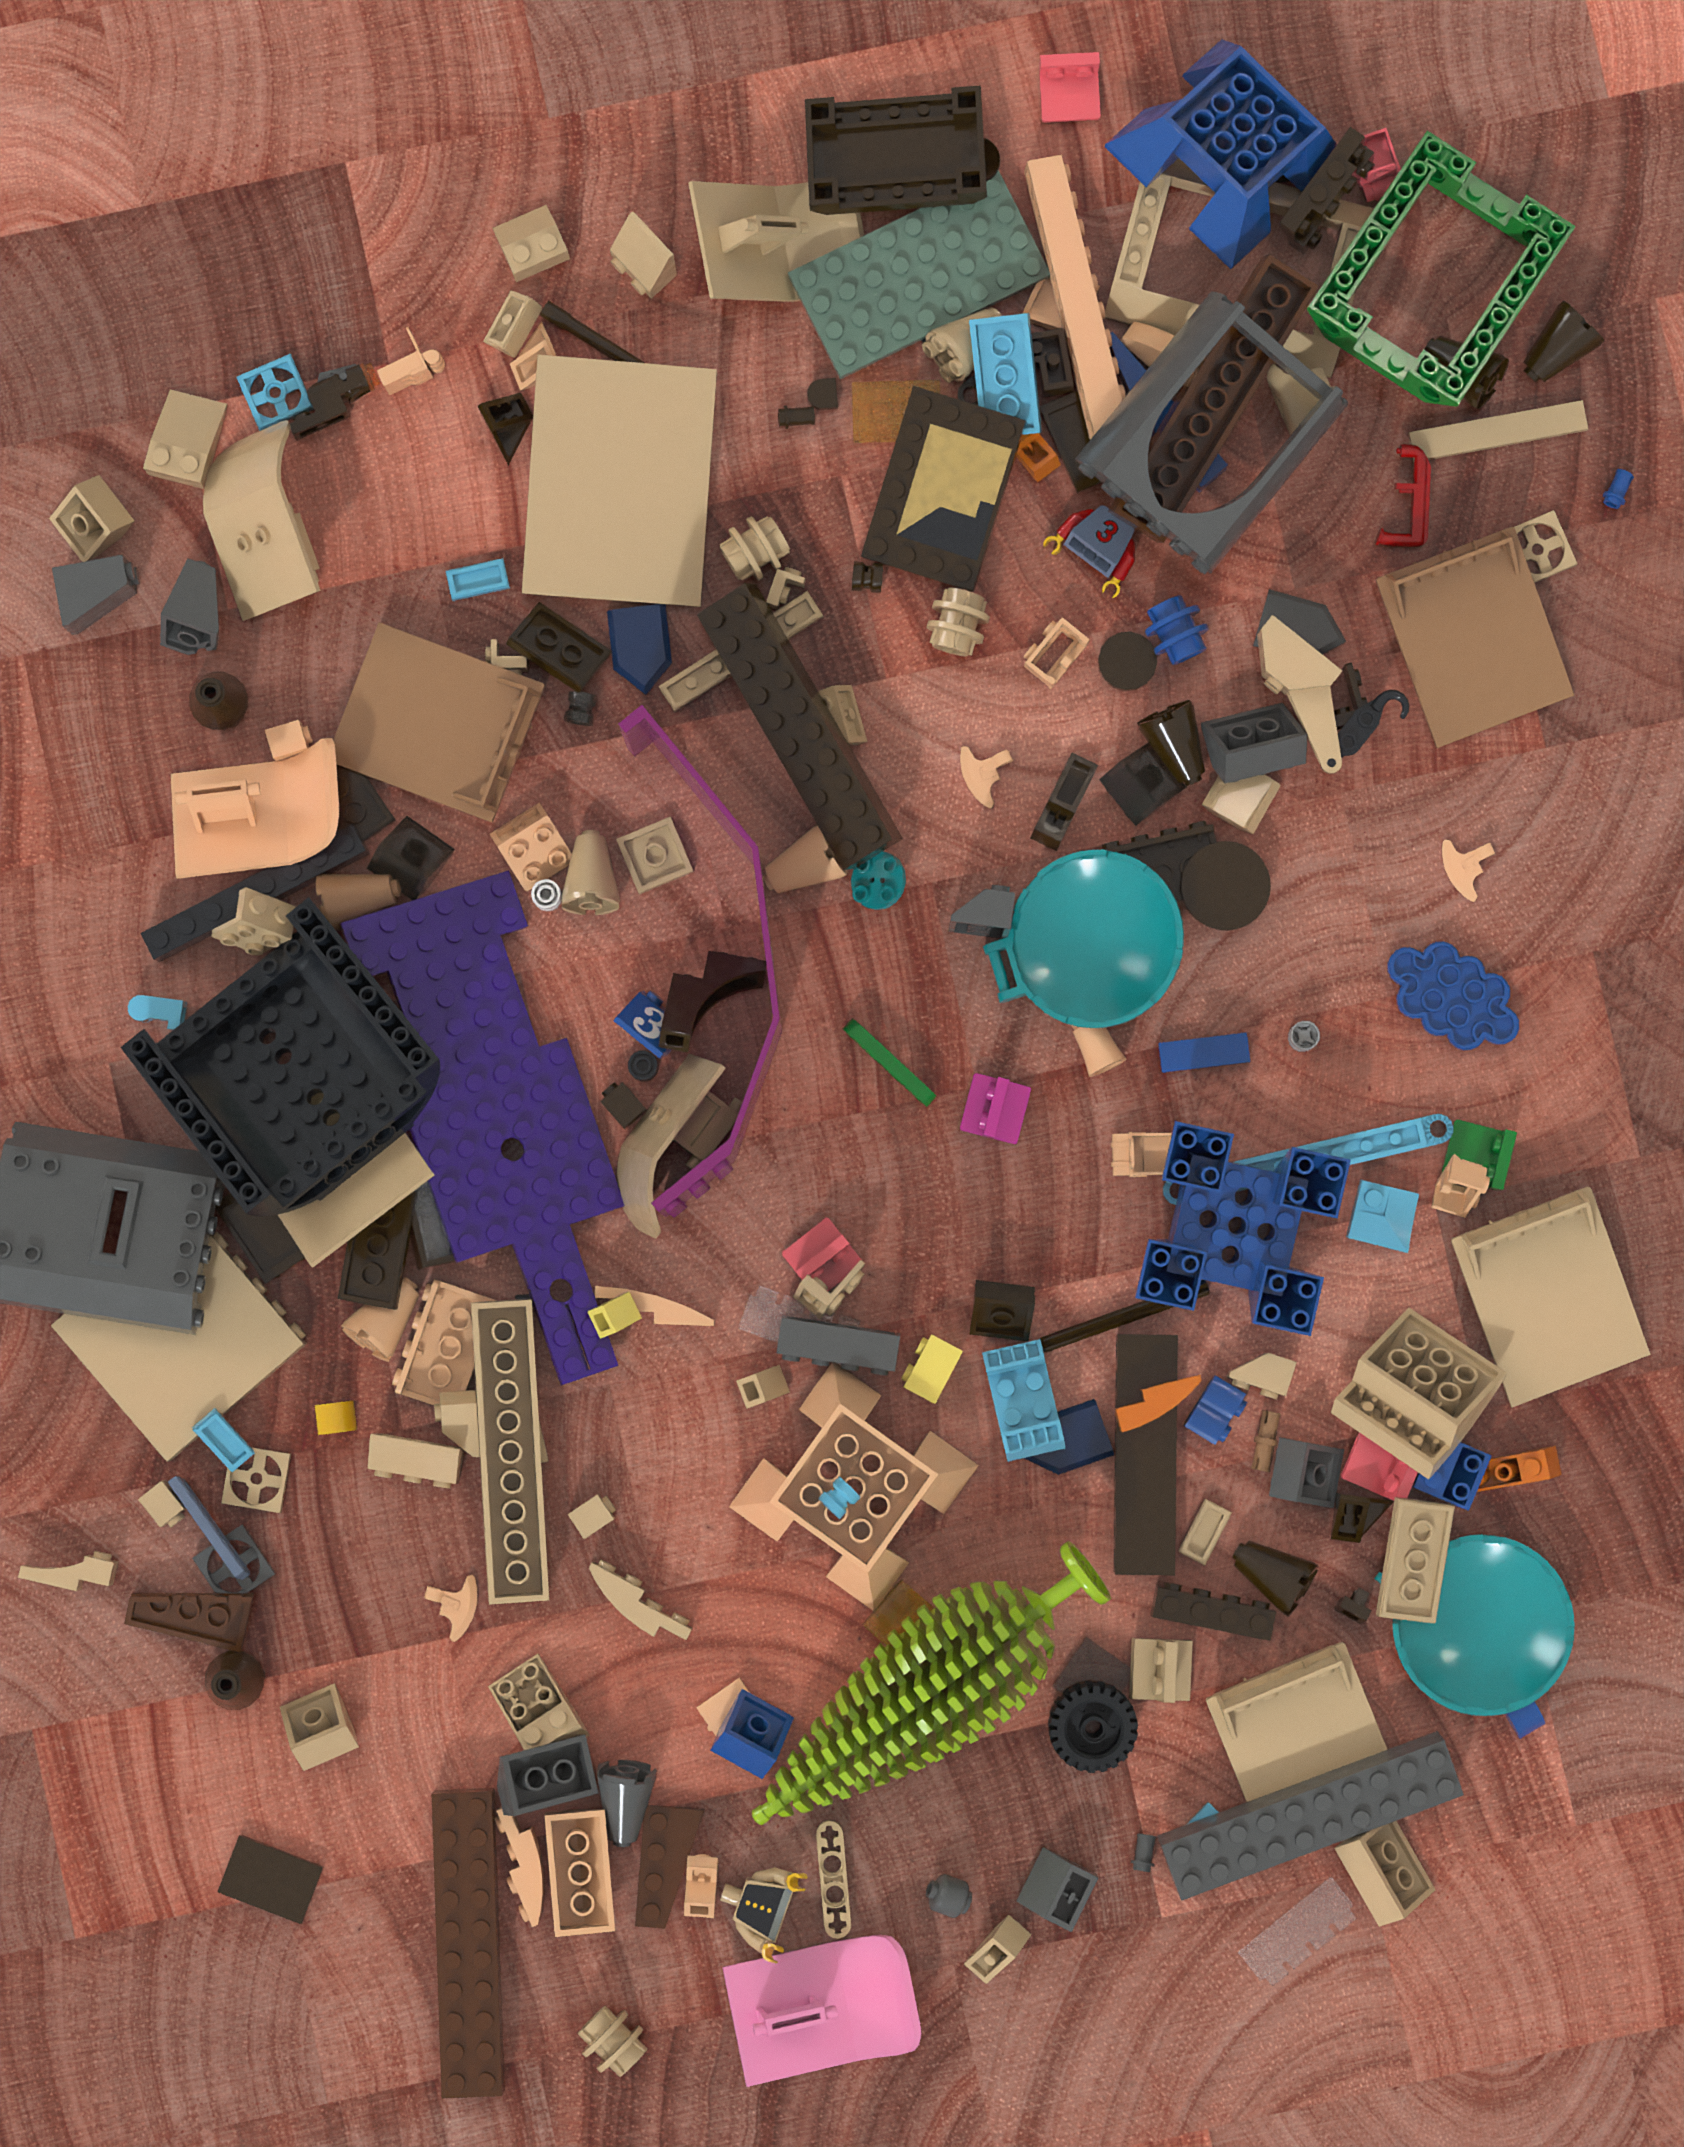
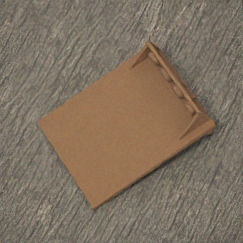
M1514 527L1503 529L1454 549L1443 551V553L1423 561L1413 562L1410 566L1376 579L1379 592L1436 748L1496 725L1507 723L1509 720L1574 696Z
M379 622L333 740L336 764L485 821L493 822L516 761L520 756L529 728L533 729L531 722L545 685L539 681Z

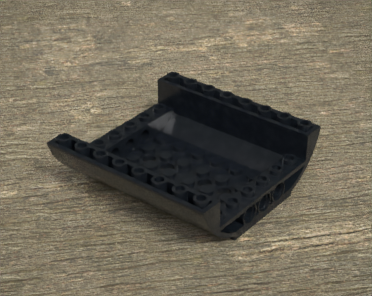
M309 897L285 915L297 930L292 935L291 940L280 944L158 1043L143 1029L120 1047L247 1215L259 1217L274 1216L296 1210L316 1200L321 1201L414 1126L413 1122L421 1114L432 1097L440 1074L439 1058ZM276 1033L275 1040L272 1043H263L267 1034ZM292 1053L288 1063L279 1064V1059L283 1054ZM315 1094H324L323 1100L319 1104L311 1105V1099ZM335 1113L340 1114L336 1124L327 1125L329 1116Z

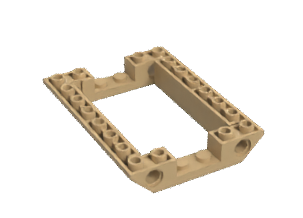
M1180 158L1148 187H1145L1141 182L1139 184L1105 310L1106 319L1129 325L1136 321L1159 328L1174 336L1199 307V304L1142 289L1169 186L1211 197L1215 195V192ZM1274 182L1268 188L1270 212L1285 216L1302 192L1296 187ZM1340 199L1338 210L1331 218L1327 217L1321 226L1338 231L1341 229L1335 246L1330 273L1374 208ZM1355 294L1353 295V297L1351 298V300L1348 302V304L1351 305V306H1352V303H1353V299H1354ZM1316 323L1313 335L1292 330L1283 347L1307 368L1321 367L1326 377L1331 378L1340 347L1327 340Z

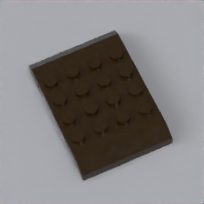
M981 85L951 88V94L837 103H835L834 97L805 99L810 211L824 215L974 204L987 198Z

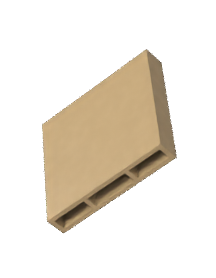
M218 1232L214 1235L210 1234L208 1246L212 1247L209 1264H204L202 1275L206 1276L204 1292L199 1293L197 1299L201 1305V1310H204V1321L201 1328L197 1327L196 1335L63 1314L51 1325L167 1462L172 1461L199 1437L192 1427L210 1411L216 1408L224 1416L307 1344L303 1340L306 1336L304 1331L295 1322L290 1324L285 1319L284 1315L287 1313L277 1300L271 1302L264 1294L267 1288L257 1277L253 1280L245 1272L248 1266L237 1254L234 1257L231 1256L226 1250L229 1244Z

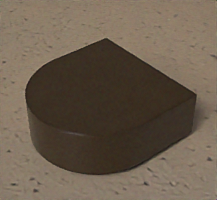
M836 378L818 379L810 384L807 397L811 406L818 410L838 409Z

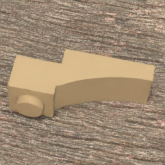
M94 1551L93 1555H86L83 1562L71 1566L39 1567L27 1564L22 1565L18 1578L73 1591L81 1590L83 1581L111 1586L114 1583L119 1561L111 1560L112 1554Z

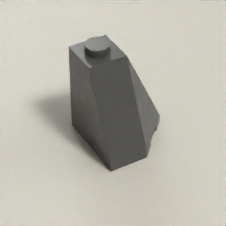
M187 558L161 612L160 645L186 655L196 654L200 648H205L207 651L217 649L219 623L215 568L203 561H194Z

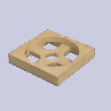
M1554 510L1514 527L1517 534L1523 531L1528 544L1523 549L1526 561L1536 562L1541 574L1531 573L1534 583L1577 565V561ZM1538 524L1547 525L1554 530L1556 536L1546 540L1539 538L1534 526ZM1535 544H1540L1543 547L1541 555H1535L1532 552V547ZM1561 547L1563 550L1562 560L1557 567L1552 568L1547 557L1549 551Z
M252 1447L255 1452L252 1468L248 1471L236 1469L233 1472L227 1468L221 1503L281 1513L291 1454ZM267 1456L273 1458L278 1464L281 1476L270 1475L265 1470ZM253 1473H260L262 1475V1482L260 1484L252 1483L251 1476ZM233 1481L244 1482L249 1487L247 1501L241 1500L232 1489ZM266 1486L279 1488L278 1493L273 1499L264 1504L259 1503L261 1489Z

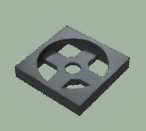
M244 1524L225 1535L228 1541L239 1540L250 1545L251 1548L238 1555L246 1566L256 1558L259 1559V1573L254 1582L249 1576L243 1580L235 1578L224 1561L223 1567L211 1573L208 1569V1562L211 1553L215 1551L212 1545L192 1558L215 1593H248L276 1574ZM228 1577H232L237 1580L242 1590L239 1592L225 1591L220 1587L219 1583Z

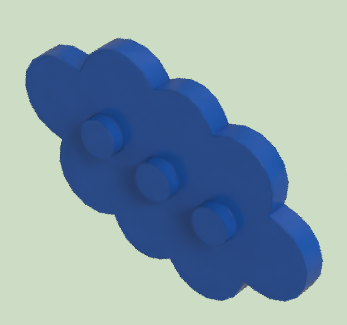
M1444 941L1428 945L1423 952L1411 947H1403L1396 950L1389 957L1387 972L1390 978L1401 986L1396 995V1004L1399 1011L1411 1019H1421L1422 1026L1428 1034L1433 1036L1446 1035L1450 1044L1462 1051L1478 1047L1484 1039L1495 1045H1504L1517 1036L1519 1019L1506 1006L1510 998L1508 982L1498 974H1486L1483 963L1478 958L1473 956L1460 957L1457 949L1452 944Z

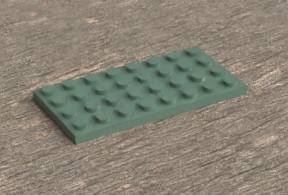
M999 170L991 180L986 182L987 198L974 204L920 208L788 272V277L840 380L925 339L928 332L932 329L991 307L1036 285V283L1044 279L1050 278L1049 269Z

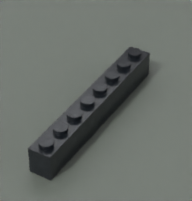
M352 824L336 832L330 844L316 855L292 865L266 868L140 934L152 958L161 962L212 936L214 928L236 918L239 891L245 887L282 900L315 883L317 876L332 874L370 853L358 829Z

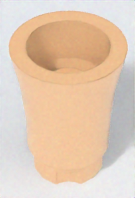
M1071 1025L1085 1060L1089 1077L1102 1074L1126 1061V1057L1114 1042L1107 1027L1083 1028Z

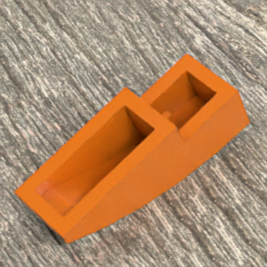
M1040 433L1022 435L1016 457L1038 483L1061 464L1058 455L1042 438Z
M1194 1375L1140 1389L1142 1402L1114 1409L1120 1432L1147 1424L1173 1409L1202 1381L1201 1375Z

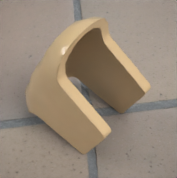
M1272 364L1267 372L1268 385L1287 430L1291 435L1319 399L1291 375L1284 373L1279 367ZM1323 368L1310 369L1331 387Z

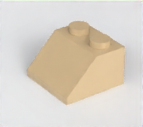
M547 205L492 228L516 282L570 259L566 245Z
M100 475L75 485L49 518L82 562L93 560L122 538L135 522Z
M335 1683L280 1707L290 1749L303 1771L359 1748L353 1724Z

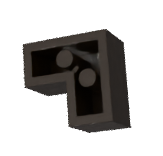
M1058 328L1031 333L1035 370L1038 369L1043 398L1072 393L1074 384L1064 329Z

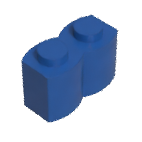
M1214 1375L1183 1426L1216 1445L1218 1440L1223 1443L1232 1429L1228 1425L1233 1415L1239 1417L1247 1405V1401L1243 1400L1246 1394Z

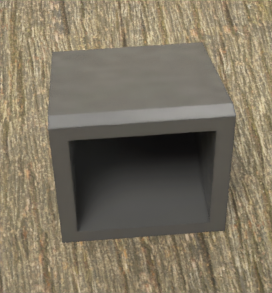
M123 555L52 568L62 626L72 635L81 633L137 594L135 585L140 584L137 567H133L132 562H129Z

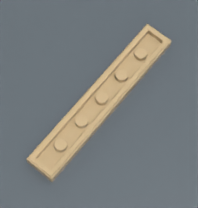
M1583 400L1413 431L1408 433L1410 444L1420 447L1428 460L1583 432L1588 430Z
M808 591L773 613L788 640L823 618V614ZM716 649L658 687L674 712H676L732 675Z

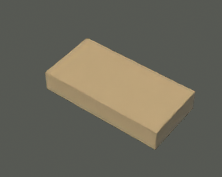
M1204 1499L1178 1552L1206 1565L1232 1512Z

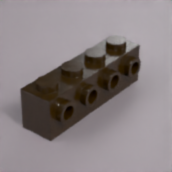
M1164 1582L1163 1587H1155L1150 1613L1154 1618L1271 1641L1276 1611L1269 1609L1270 1603L1252 1600V1605L1240 1603L1241 1597L1223 1594L1222 1599L1210 1597L1211 1591L1194 1588L1193 1593L1181 1591L1182 1585Z

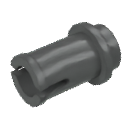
M1137 1833L1134 1860H1131L1133 1870L1151 1872V1866L1154 1867L1155 1865L1152 1863L1156 1836Z

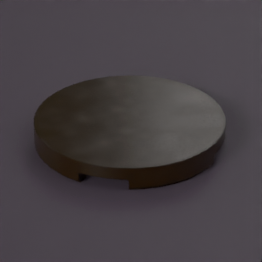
M1216 842L1201 848L1188 861L1181 878V895L1189 913L1203 925L1219 931L1237 930L1253 922L1266 907L1270 896L1271 882L1265 863L1252 849L1236 842Z

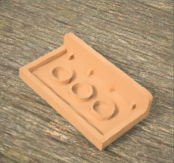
M434 1279L433 1284L427 1283L422 1296V1300L426 1301L423 1313L418 1311L412 1324V1329H415L416 1333L413 1341L407 1340L402 1353V1357L406 1358L403 1369L397 1368L392 1385L397 1386L395 1393L431 1405L440 1404V1392L467 1391L474 1371L471 1302L497 1301Z

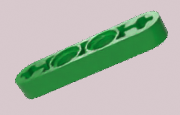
M851 1018L842 1028L850 1038L925 1107H928L937 1097L855 1019Z

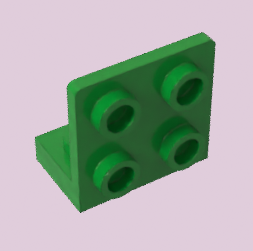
M1458 1119L1455 1120L1442 1172L1452 1156L1456 1154L1461 1160L1464 1159L1487 1168L1486 1176L1490 1177L1488 1189L1495 1191L1503 1190L1517 1132L1507 1129L1501 1131Z

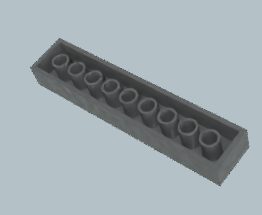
M1436 1731L1157 1835L1176 1891L1182 1901L1461 1797L1464 1794L1445 1740Z

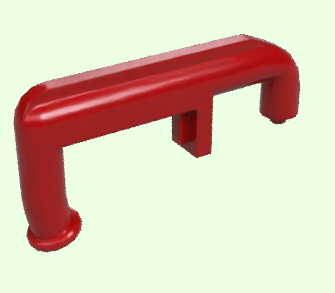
M1400 444V448L1396 449V453L1400 457L1414 458L1413 484L1394 483V489L1399 490L1398 493H1411L1410 533L1385 532L1381 528L1377 534L1375 544L1421 547L1428 539L1431 465L1420 447L1412 444Z

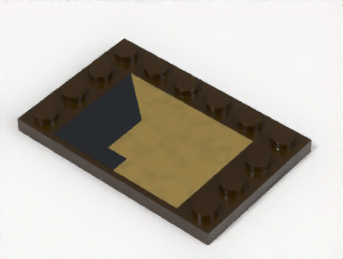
M913 386L861 557L974 592L1027 421Z

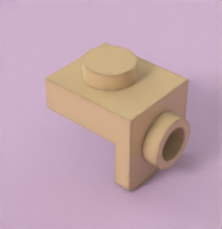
M491 639V647H486L485 649L486 662L522 675V672H529V660L526 657L499 656V642L497 639Z

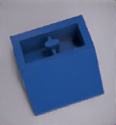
M1460 1442L1430 1479L1418 1473L1412 1488L1469 1511L1492 1455Z

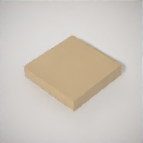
M671 816L616 839L639 895L694 872Z

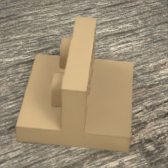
M1132 1638L1129 1698L1157 1700L1164 1703L1190 1701L1193 1641Z

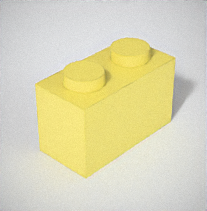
M932 1334L929 1339L923 1337L915 1351L916 1354L920 1355L916 1364L913 1366L909 1363L901 1378L906 1382L903 1387L936 1404L963 1351Z

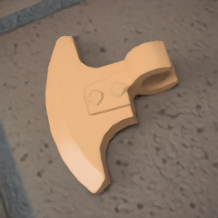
M963 746L960 755L963 778L975 798L991 809L995 804L991 796V787L995 782L1001 780L997 769L1012 762L1013 759L1009 750H1004L988 759L977 760L970 748Z
M1444 840L1442 857L1445 871L1455 888L1465 898L1474 902L1478 896L1474 890L1473 882L1476 876L1483 873L1479 862L1495 854L1492 845L1488 843L1476 850L1461 854L1456 851L1450 840Z
M474 1575L466 1576L463 1587L458 1592L444 1591L431 1586H427L425 1599L442 1603L440 1615L449 1618L452 1627L449 1638L453 1642L457 1641L465 1633L474 1617L477 1606V1585Z

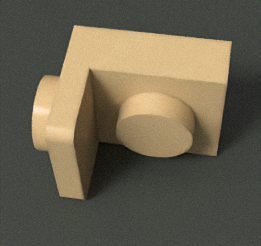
M785 567L784 571L776 570L766 601L771 609L778 610L780 603L786 604L791 589L786 586L787 583L804 588L806 581L804 577H801L800 571Z

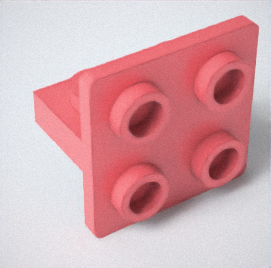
M829 1218L823 1219L782 1252V1256L801 1280L807 1274L812 1279L817 1277L826 1284L828 1292L839 1284L855 1265L862 1260Z

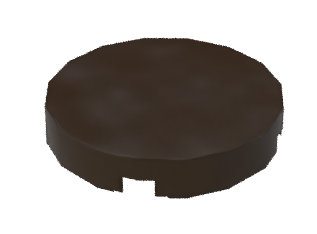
M1131 631L1117 633L1110 637L1101 647L1098 657L1099 672L1104 680L1115 689L1122 691L1137 690L1146 685L1154 676L1157 666V656L1155 655L1154 647L1141 634Z

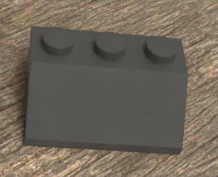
M1283 703L1201 722V729L1212 767L1225 784L1306 764L1307 733Z
M586 1734L500 1756L497 1788L503 1815L518 1816L599 1794Z

